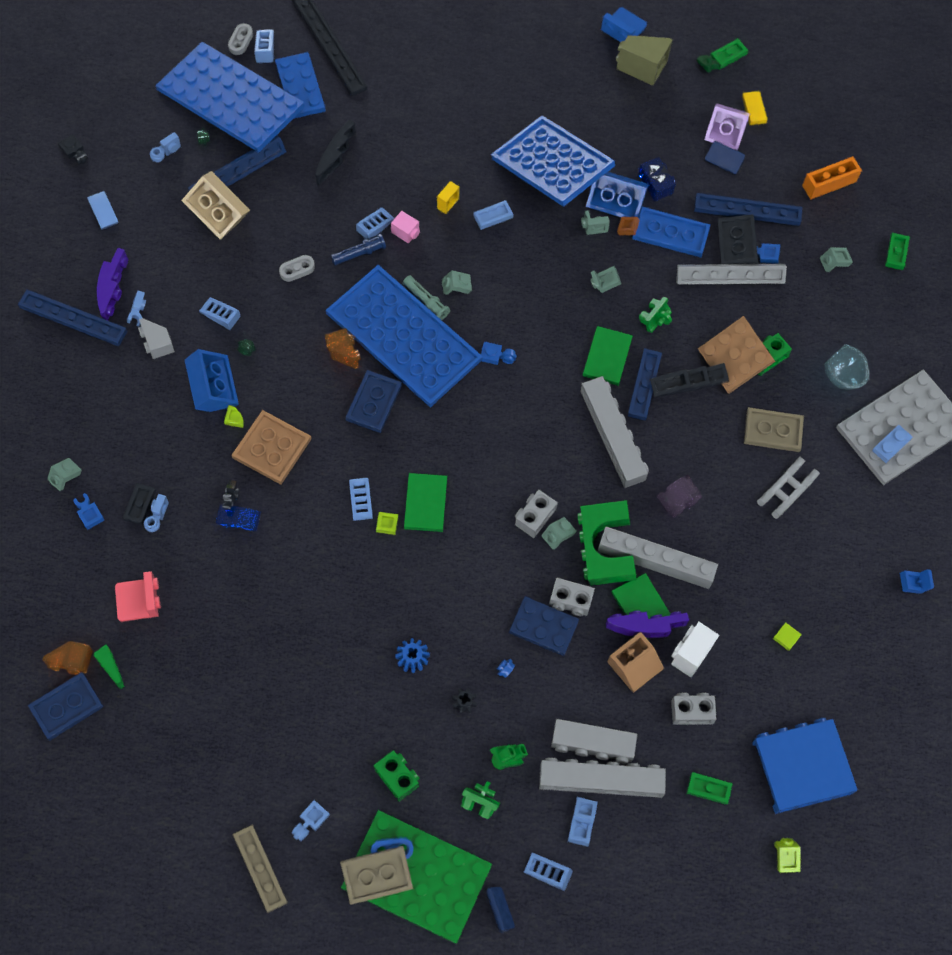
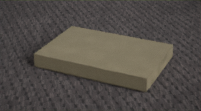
M748 407L744 444L800 452L804 416Z
M403 846L341 861L350 905L413 889Z

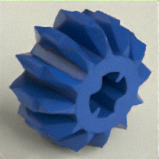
M411 638L410 644L403 641V647H397L399 653L395 657L399 660V667L404 665L405 672L411 668V672L415 673L416 667L422 671V664L428 665L426 658L430 657V653L425 652L427 645L421 646V640H418L415 644L414 639ZM413 653L414 655L416 653V658L412 659V656L409 658V654Z

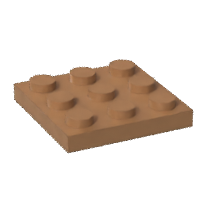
M744 316L698 348L710 367L725 363L730 382L722 385L729 394L775 362Z
M262 410L233 452L232 458L271 480L282 484L311 441V436Z

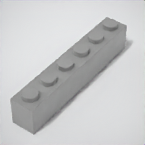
M602 376L582 383L581 394L622 484L626 488L645 481L649 470L647 464L643 463L640 458L641 452L639 447L634 445L633 434L625 425L626 420L624 415L620 414L618 410L619 406L616 398H613L610 393V384L605 382Z
M605 527L598 552L615 558L633 555L636 565L707 589L710 588L718 567L716 563L609 527Z
M546 758L540 764L539 789L662 798L665 795L666 769H661L659 765H648L647 768L640 767L639 764L635 763L619 766L617 762H607V765L599 764L598 761L578 763V760L567 759L566 762H559L556 758Z

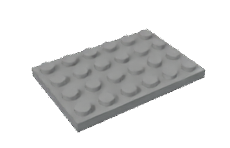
M923 369L839 423L836 428L882 485H885L952 441V402ZM900 425L913 438L893 458L885 463L872 450L894 428Z

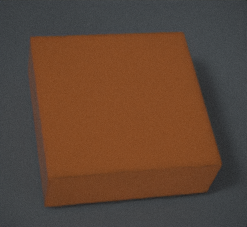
M621 217L617 230L618 234L636 235L640 221L639 218Z

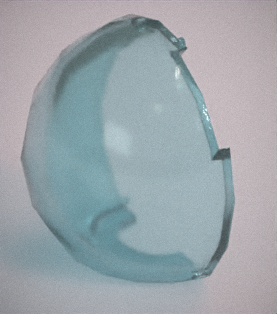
M844 345L825 362L826 376L837 388L844 390L858 389L869 380L868 360L857 348Z

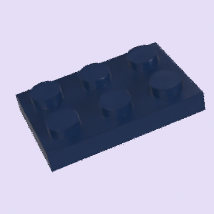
M367 370L345 417L346 421L381 433L402 387V382Z
M524 597L509 633L564 656L579 619Z
M83 672L28 705L49 741L104 707Z

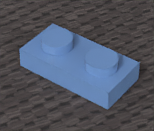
M898 425L872 451L887 463L913 437Z

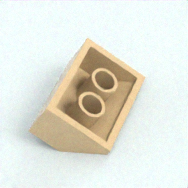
M212 171L203 175L182 199L219 239H222L250 211Z

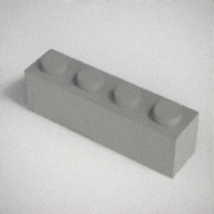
M556 719L551 747L562 753L574 751L579 756H588L590 754L595 755L600 760L611 758L616 759L618 763L628 764V762H632L634 759L637 734Z

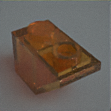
M346 328L326 334V345L331 358L354 369L359 368L358 361L361 358L358 349L354 350L353 348L355 342L352 334L348 335Z
M69 641L45 655L43 661L48 666L47 668L59 671L61 668L66 669L71 674L78 675L80 672H87L93 650L87 644Z

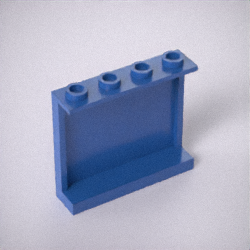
M826 718L815 720V724L811 725L801 723L791 730H788L787 727L781 728L771 735L768 732L757 735V738L752 742V745L757 747L775 802L773 805L775 814L844 797L857 791L833 719L826 720Z

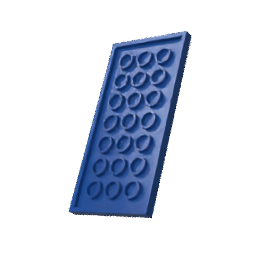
M201 42L156 85L158 91L258 153L305 107L303 101L204 42Z
M379 265L326 309V314L429 407L433 406L480 363L483 358L482 355Z

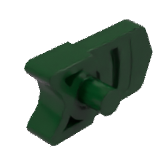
M702 55L697 58V62L707 72H711L712 69H719L720 63L713 60L712 57Z

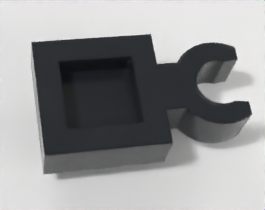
M229 480L226 486V493L223 494L224 504L222 508L231 509L236 499L239 500L240 488H237V481Z

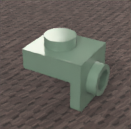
M614 266L598 274L595 271L591 272L593 277L591 278V283L601 293L621 284Z
M451 270L442 279L444 294L448 295L452 290L466 294L471 292L470 274Z
M67 458L51 466L48 481L61 491L64 489L65 482L81 474V469L70 458Z
M563 517L551 523L542 534V537L552 549H556L562 541L572 537L576 530Z

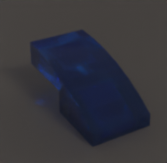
M222 504L219 506L216 524L233 529L239 527L253 532L257 530L261 512L232 506L231 509L222 508Z

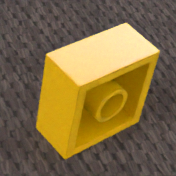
M451 181L437 196V209L447 214L459 199L458 185Z

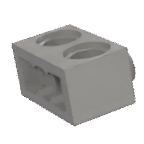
M540 490L535 495L532 493L526 501V507L524 509L520 508L515 515V525L533 538H535L555 512L558 502ZM542 503L545 505V507L538 508L536 504ZM527 517H530V518H532L534 521L531 522V523H528V522H526L524 519L527 518Z
M556 578L549 606H553L554 609L559 611H571L576 616H587L595 588ZM564 593L567 598L560 599L557 597V594ZM582 598L586 603L578 604L576 599Z
M678 693L677 696L673 697L671 701L673 725L714 724L716 721L715 696H709L708 693H698L697 696H689L688 693ZM679 705H686L688 712H682L679 709ZM699 705H706L708 712L701 711Z

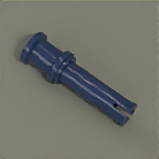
M379 233L374 238L364 239L362 243L331 254V258L336 266L363 254L370 255L373 251L380 248L385 249L386 244L381 233Z

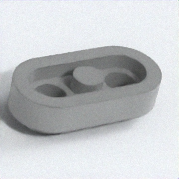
M240 24L235 28L228 42L229 50L232 54L240 55L246 51L253 37L250 25Z
M303 255L285 262L279 268L280 277L284 281L289 282L306 276L314 271V260L310 256Z

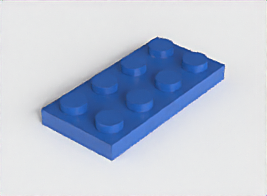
M309 53L275 59L283 90L305 104V107L294 118L325 112V105Z

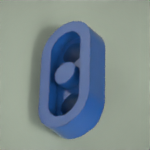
M406 837L380 839L373 843L371 853L378 852L379 847H384L387 850L404 844L407 847L405 855L406 859H408L413 853V844Z

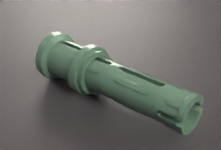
M411 275L404 279L403 285L411 290L430 311L441 320L446 318L450 312L448 306L445 307L437 296H432Z

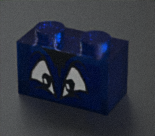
M659 157L640 164L638 175L644 183L649 184L647 190L654 201L674 193L676 181L673 176H670L666 164Z

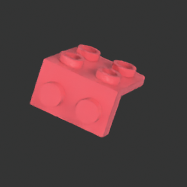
M144 572L143 580L122 582L115 585L117 617L119 621L124 622L159 616L158 608H161L160 598L156 593V590L159 589L158 578H154L152 572Z

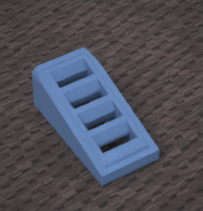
M274 30L257 31L255 43L256 62H273Z
M380 208L358 222L356 230L365 239L369 240L384 230L395 218L385 209ZM383 214L387 219L384 220L380 215Z
M211 297L199 310L201 314L229 330L240 318L239 310ZM213 304L214 306L208 311L209 306ZM218 307V311L214 314L213 312Z
M368 478L349 480L353 521L373 519ZM356 494H366V496L355 497ZM367 501V504L356 505L357 502ZM368 509V512L356 513V510Z
M532 853L524 873L565 891L572 875V870ZM537 860L540 861L537 871L533 872ZM547 864L548 866L543 876L541 873L544 865ZM553 868H555L556 870L554 872V875L552 879H550L549 876L551 874V871ZM561 871L564 872L560 882H557Z

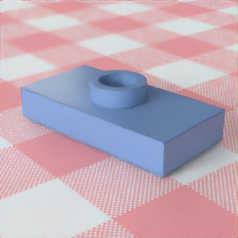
M505 200L473 213V216L480 230L513 218V213Z

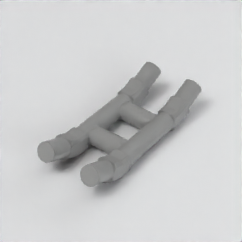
M800 456L774 485L757 500L758 505L763 506L774 495L783 501L782 504L772 513V516L776 519L793 504L820 474L816 469H813L802 483H799L792 477L805 462ZM786 482L795 488L789 496L780 489Z

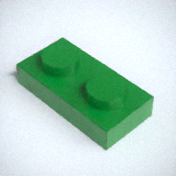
M736 39L712 52L710 57L720 63L719 69L747 55L748 49L739 39Z
M896 233L891 234L885 263L886 267L899 270L904 269L909 236Z
M692 772L687 794L727 805L732 783Z

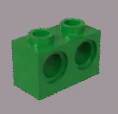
M779 333L766 337L762 342L775 362L758 373L760 376L787 359L792 351V348Z
M393 750L374 765V770L400 802L419 787V777L413 769L409 771L405 766L407 763L405 758L400 753L396 754ZM394 762L398 767L394 771H389L386 769L387 764ZM404 778L410 781L409 786L405 788L400 787L398 784Z

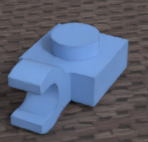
M137 290L127 323H130L131 318H136L138 321L137 326H140L139 319H142L139 310L143 311L146 300L143 299L144 292Z

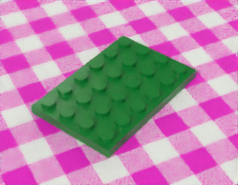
M378 810L356 857L371 854V847L377 840L398 837L410 839L413 844V853L406 860L413 889L367 901L457 944L492 864ZM401 844V845H400V846H403V847H404V851H405L406 848H407L406 845H404V844ZM379 847L377 851L379 852L386 849L384 847ZM344 880V883H343L341 889L347 891L346 884H345V880Z

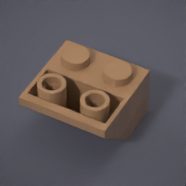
M641 632L610 655L608 664L633 693L664 669L654 647Z

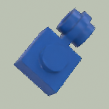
M484 342L481 352L483 356L482 362L498 365L499 359H503V362L507 364H512L516 360L517 355L512 349H505L504 352H501L502 345Z

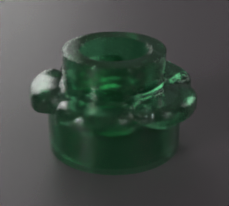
M204 128L197 130L199 145L204 144L206 146V142H209L208 131H204Z
M244 339L238 342V351L245 356H250L256 350L251 340Z

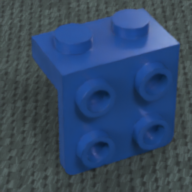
M621 7L613 16L609 13L604 15L601 30L621 42L625 41L628 35L639 36L646 28L647 23Z

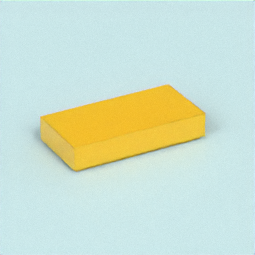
M760 91L743 93L742 99L746 113H750L748 118L749 125L767 123L768 119Z

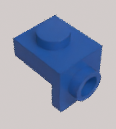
M926 569L922 572L903 571L900 573L903 592L921 594L934 588L931 570Z

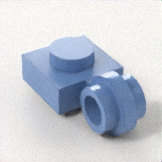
M173 132L161 140V146L153 148L150 152V157L155 162H161L165 155L168 156L176 152L181 147L176 133Z
M158 494L157 499H154L152 502L151 511L153 516L146 518L144 521V527L149 532H155L160 527V520H163L169 504L165 495Z
M313 801L300 815V818L305 823L303 825L299 823L292 831L293 837L296 840L302 841L309 833V830H307L309 826L316 831L330 814L316 801Z

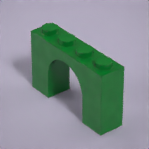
M627 500L580 506L581 513H578L579 525L582 524L583 531H580V541L585 545V549L581 550L582 559L587 564V568H583L585 580L588 579L590 586L637 580L633 555L607 558L601 556L594 549L595 538L605 527L630 525Z

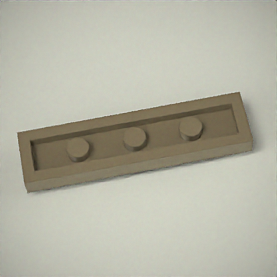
M253 825L233 834L267 912L269 913L287 904Z

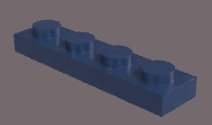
M644 348L628 417L646 421L653 393L650 379L657 377L662 356L661 352Z

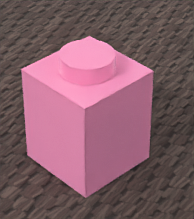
M401 211L391 222V233L410 243L420 233L419 221Z

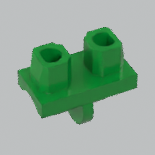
M663 297L661 300L653 298L649 304V308L652 311L650 313L642 311L639 315L640 322L646 325L647 331L652 333L658 325L661 326L663 323L669 325L672 318L670 315L672 312L667 304L668 298Z
M524 744L499 746L490 749L493 754L492 764L499 770L522 765V758L528 755Z
M487 781L485 786L476 784L474 789L481 793L466 787L462 793L464 797L461 807L471 811L475 802L483 805L479 815L489 819L494 811L498 809L500 802L486 796L487 794L494 797L496 793L489 789L491 783Z

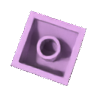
M716 104L704 140L709 142L717 141L738 150L750 113Z

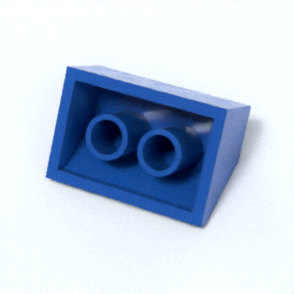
M607 172L592 184L586 207L618 217H638L649 184Z
M197 349L185 359L195 409L212 412L228 408V405L233 407L239 405L228 355Z

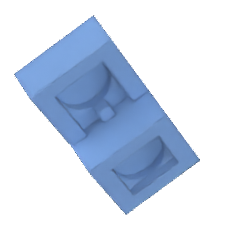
M104 191L87 197L101 230L118 224V220Z
M577 797L568 842L588 847L598 802Z

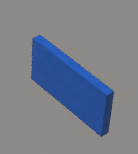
M641 207L638 217L640 220L636 235H633L632 239L702 257L710 229L709 224Z

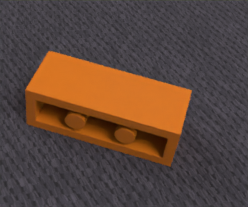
M850 157L808 173L802 186L811 200L857 182L862 170L854 157Z

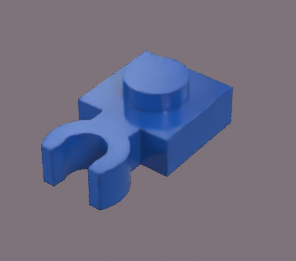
M762 243V248L757 247L760 263L778 264L780 245Z
M84 493V502L79 503L75 498L74 503L77 508L81 509L77 513L88 530L103 522L104 518L94 502L90 504L89 497Z

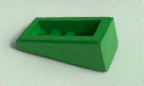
M104 645L94 653V657L119 689H122L124 682L112 652L107 645Z

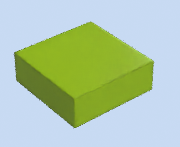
M379 512L376 532L395 535L398 514Z
M785 623L773 639L789 651L802 634Z

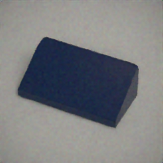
M714 141L705 161L736 175L744 162L745 154Z
M493 887L487 889L486 894L499 931L503 933L514 929L515 924L502 888Z

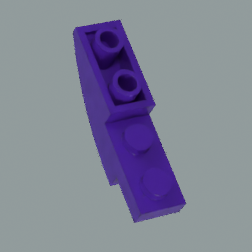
M117 248L111 263L103 262L98 277V306L102 318L107 321L114 313L116 301H119L122 292L118 283L121 280L123 268H126L128 264L125 250Z
M637 610L621 616V614L611 615L610 618H607L606 628L632 637L641 632L646 638L669 637L671 628L686 626L689 618L688 613L681 614L680 611L670 613V616L654 615L648 619L647 612Z

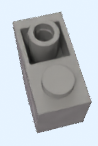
M143 318L139 319L141 327H138L141 338L145 337L147 340L144 343L147 354L151 353L153 359L174 352L165 327Z

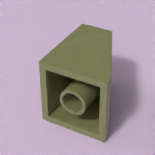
M628 35L625 41H621L618 47L620 52L616 58L618 62L617 69L654 85L668 62L672 39Z

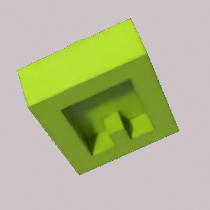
M790 838L776 841L778 871L780 873L800 872V846Z

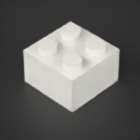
M700 622L695 627L691 625L685 637L680 641L672 654L674 658L672 665L689 677H692L719 635Z

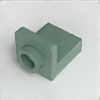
M589 210L584 213V217L581 218L582 228L586 229L587 235L608 232L610 223L608 216L590 218Z
M831 247L820 257L826 272H830L835 267H849L853 263L847 248Z

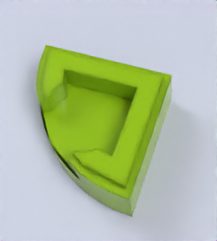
M228 405L224 424L243 428V417L235 407Z

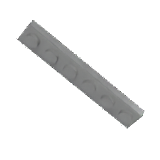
M785 264L677 265V284L785 283L787 266Z

